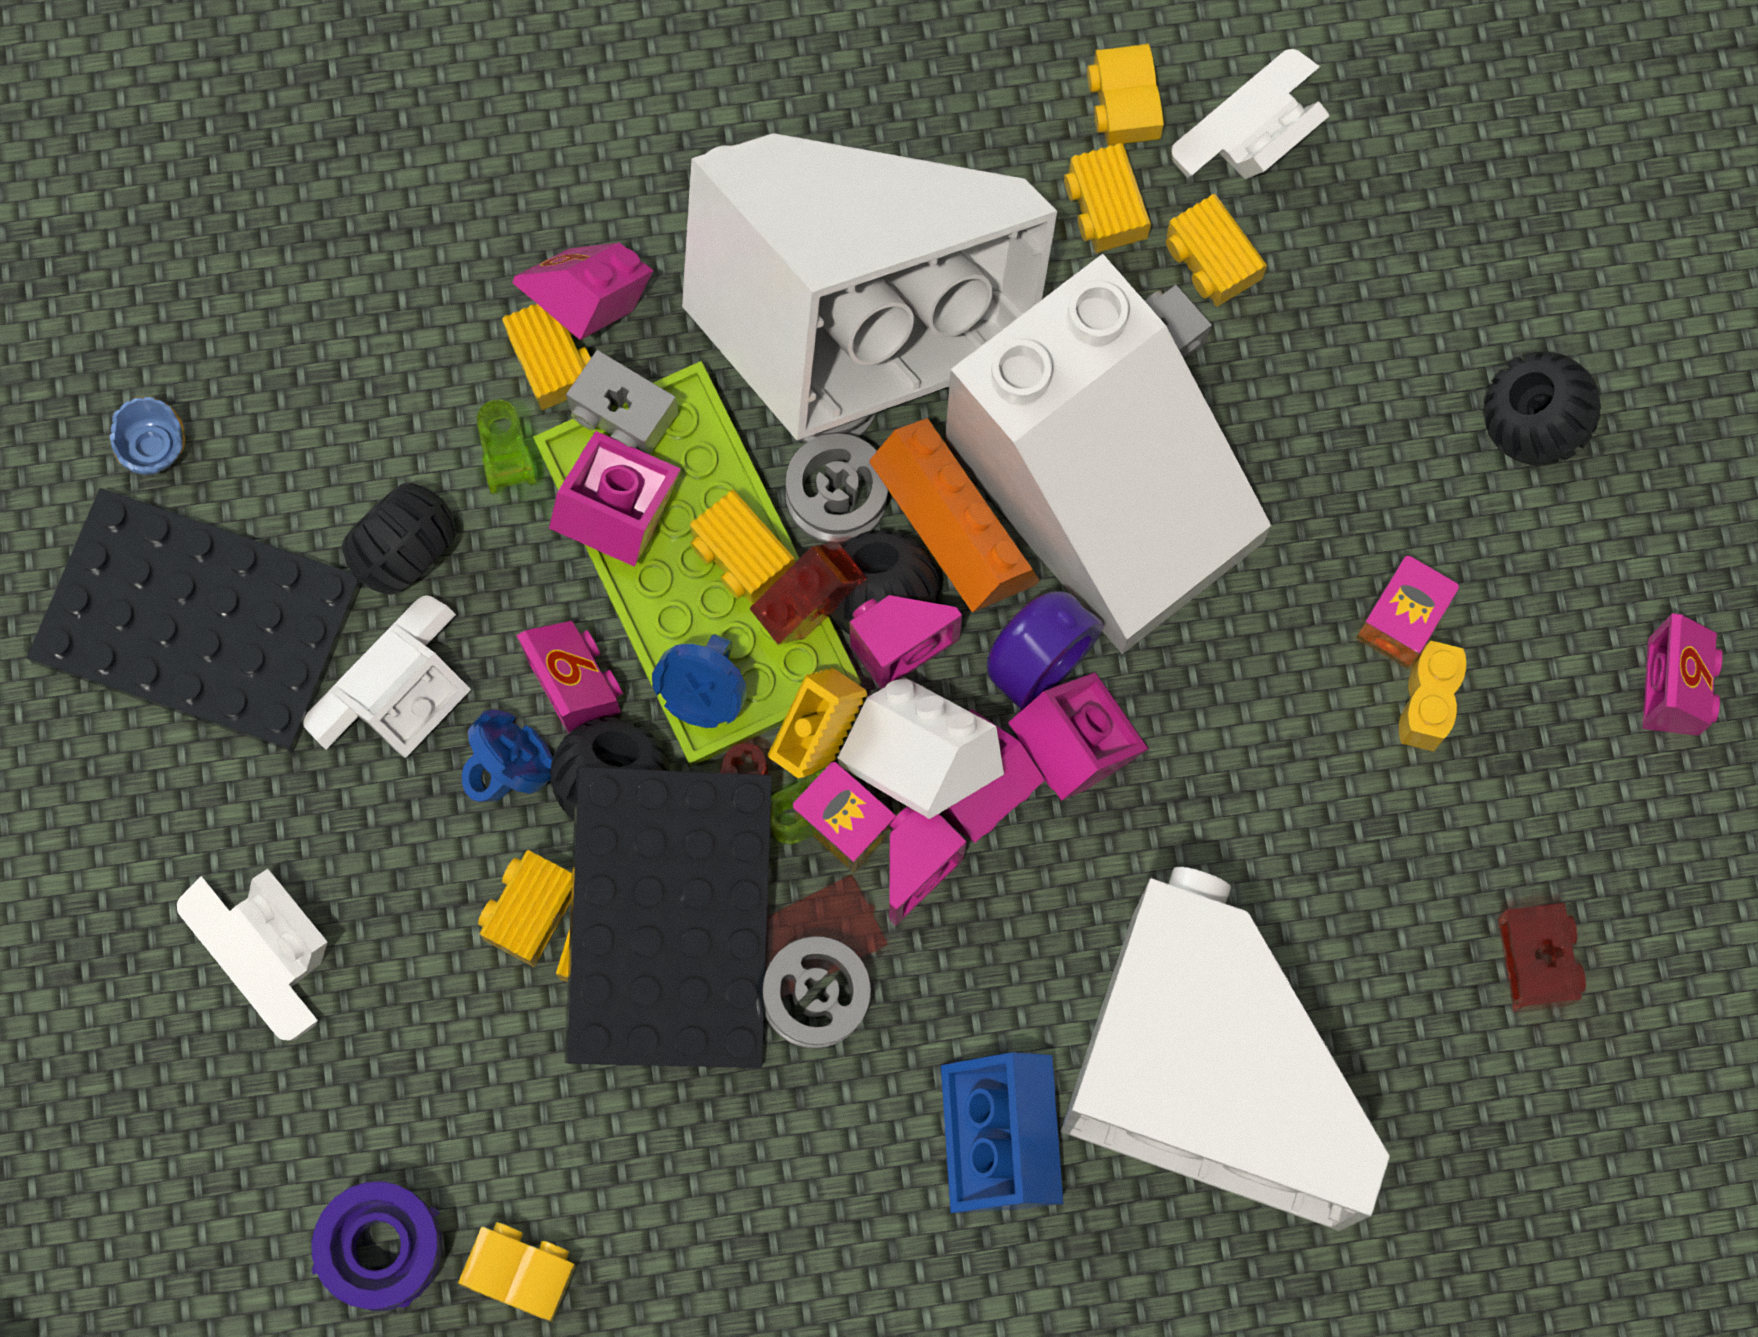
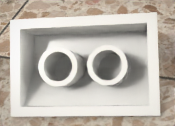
M906 677L891 681L885 688L867 697L838 756V763L843 769L928 819L1004 775L996 726Z

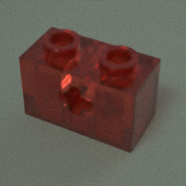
M839 542L812 546L749 609L778 645L802 640L867 578Z
M1565 903L1508 909L1498 917V924L1513 1012L1567 1007L1582 999L1581 992H1585L1586 979L1582 964L1575 963L1572 944L1577 943V928L1573 916H1567ZM1541 949L1544 955L1552 956L1553 962L1546 966L1544 960H1536L1535 953Z

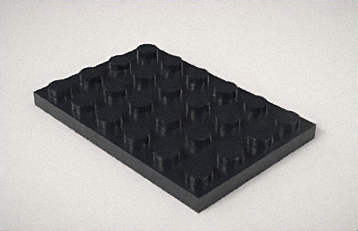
M99 488L26 658L31 663L294 752L304 728V717L312 708L362 583L351 572Z
M594 767L576 768L565 1040L566 1064L762 1068L763 982L766 961L772 775Z

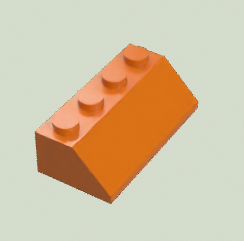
M926 418L894 430L872 456L869 463L972 613L1036 586L1040 581L929 419Z

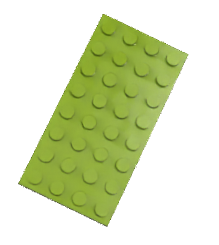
M702 361L653 382V384L676 397L678 414L650 455L680 468L681 471L656 530L634 567L583 544L651 687L652 672L663 653L673 646L696 644L706 647L713 634L733 642L729 660L739 669L746 683L747 699L734 721L728 724L727 721L719 723L715 728L691 725L675 717L664 707L667 701L662 697L661 693L657 697L690 768L781 726L806 674L820 673V670L825 671V669L833 668L862 687L861 681ZM625 403L621 408L628 410V403ZM612 405V412H615L619 407ZM571 419L533 436V439L557 490H559L594 432L597 431L611 437L610 434L597 426L594 430H589L574 419ZM733 489L795 558L796 569L754 604H751L743 595L739 599L735 598L720 579L724 572L714 561H711L708 565L704 563L690 545V542L694 539L690 528L692 521L697 519L700 514L705 513L708 508L712 507L715 502L720 501L723 496H726Z

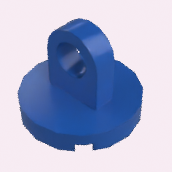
M713 634L706 647L696 644L675 645L663 653L652 672V688L657 697L661 693L662 697L667 701L664 707L672 715L688 724L703 728H715L719 723L727 721L728 724L735 720L747 699L746 683L739 669L729 660L733 644L731 640Z
M494 709L484 711L468 729L469 744L474 754L463 767L461 775L462 786L470 799L477 802L498 801L511 789L532 794L540 791L551 780L550 772L553 757L547 745L532 728L525 725L521 729L518 725L512 723L516 717L509 712ZM484 768L491 774L490 785L487 789L483 787L481 782Z

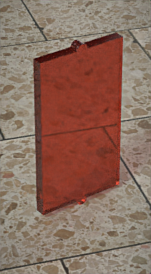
M852 875L767 917L765 974L778 952L790 943L802 938L826 937L837 940L853 950L860 959L887 946V942L872 915L874 907L866 904ZM810 959L801 962L802 967L806 970L812 968L827 970L826 977L839 970L834 964L821 959ZM786 979L782 981L780 988L781 999L793 993L794 984L791 980Z

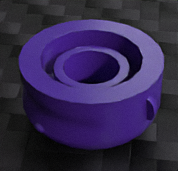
M1051 591L1038 596L1021 609L995 639L986 662L988 676L1003 694L1023 710L1042 692L1057 687L1076 668L1101 634L1104 626L1103 622L1094 614L1084 609L1077 599L1067 592Z
M365 1182L350 1187L337 1195L324 1208L315 1225L312 1237V1260L314 1263L312 1275L317 1274L324 1287L330 1293L350 1306L371 1311L392 1310L398 1307L405 1308L427 1289L439 1270L443 1251L442 1233L436 1216L440 1212L434 1207H429L416 1194L396 1184ZM377 1223L390 1224L399 1234L401 1242L400 1253L395 1262L388 1268L379 1271L368 1270L363 1267L357 1256L356 1247L358 1239L362 1232L371 1225Z

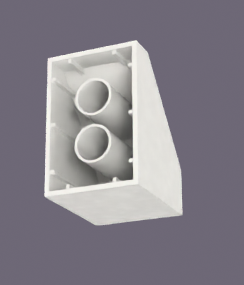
M775 133L733 146H719L704 155L691 159L682 307L792 436L799 440L949 387L950 370L1042 300L1057 210L1026 179Z
M1103 254L950 370L945 444L959 464L1068 592L1077 599L1084 609L1094 614L1103 622V633L1121 654L1125 653L1265 542L1272 525L1167 326Z
M1175 867L1169 884L1150 878L1132 915L1060 1132L1338 1231L1370 1217L1390 1156L1249 913L1226 904L1231 886L1211 874L1186 867Z

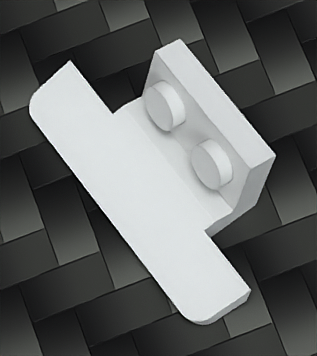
M1289 49L1282 52L1173 145L1172 160L1186 177H1190L1219 153L1244 179L1267 170L1330 116L1319 101L1303 108L1289 94L1320 66L1298 50Z
M432 596L418 598L306 714L303 721L306 730L323 748L327 749L359 716L398 754L406 758L471 690L426 646L456 614L447 605Z
M266 869L252 879L248 898L236 905L231 911L227 909L201 876L179 898L177 902L178 914L275 1035L282 1040H296L316 1026L318 1020L294 992L292 987L322 963L327 946L326 939L269 869Z

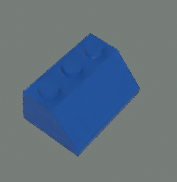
M1011 1052L941 1065L950 1213L1029 1209L1063 1204L1052 1055Z

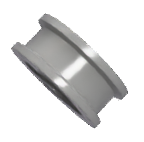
M833 433L808 441L795 453L786 474V504L792 520L806 535L824 543L843 544L852 537L857 539L859 534L871 532L879 524L887 506L888 489L869 463V460L877 452L870 444L852 435ZM826 465L825 476L820 472L817 474L816 496L808 497L803 488L805 481L813 471ZM859 481H866L871 491L867 501L857 510L848 513L849 502L854 506L857 502ZM829 485L835 489H837L841 485H844L845 493L840 489H837L833 493L829 492Z
M807 937L796 940L778 952L766 971L763 982L765 1017L778 1035L794 1045L813 1049L835 1045L847 1038L857 1028L866 1014L871 993L867 970L857 954L837 940L826 937ZM811 959L824 960L836 966L846 977L850 988L848 1006H841L837 1001L839 985L835 979L823 993L826 1002L823 1003L821 1000L815 999L804 1010L803 1014L809 1017L827 1016L830 1024L821 1027L806 1026L793 1019L786 1011L780 995L782 981L786 979L792 981L794 984L792 999L794 1005L797 1006L808 992L805 984L809 983L815 987L826 977L828 971L825 969L812 968L806 970L802 967V961Z

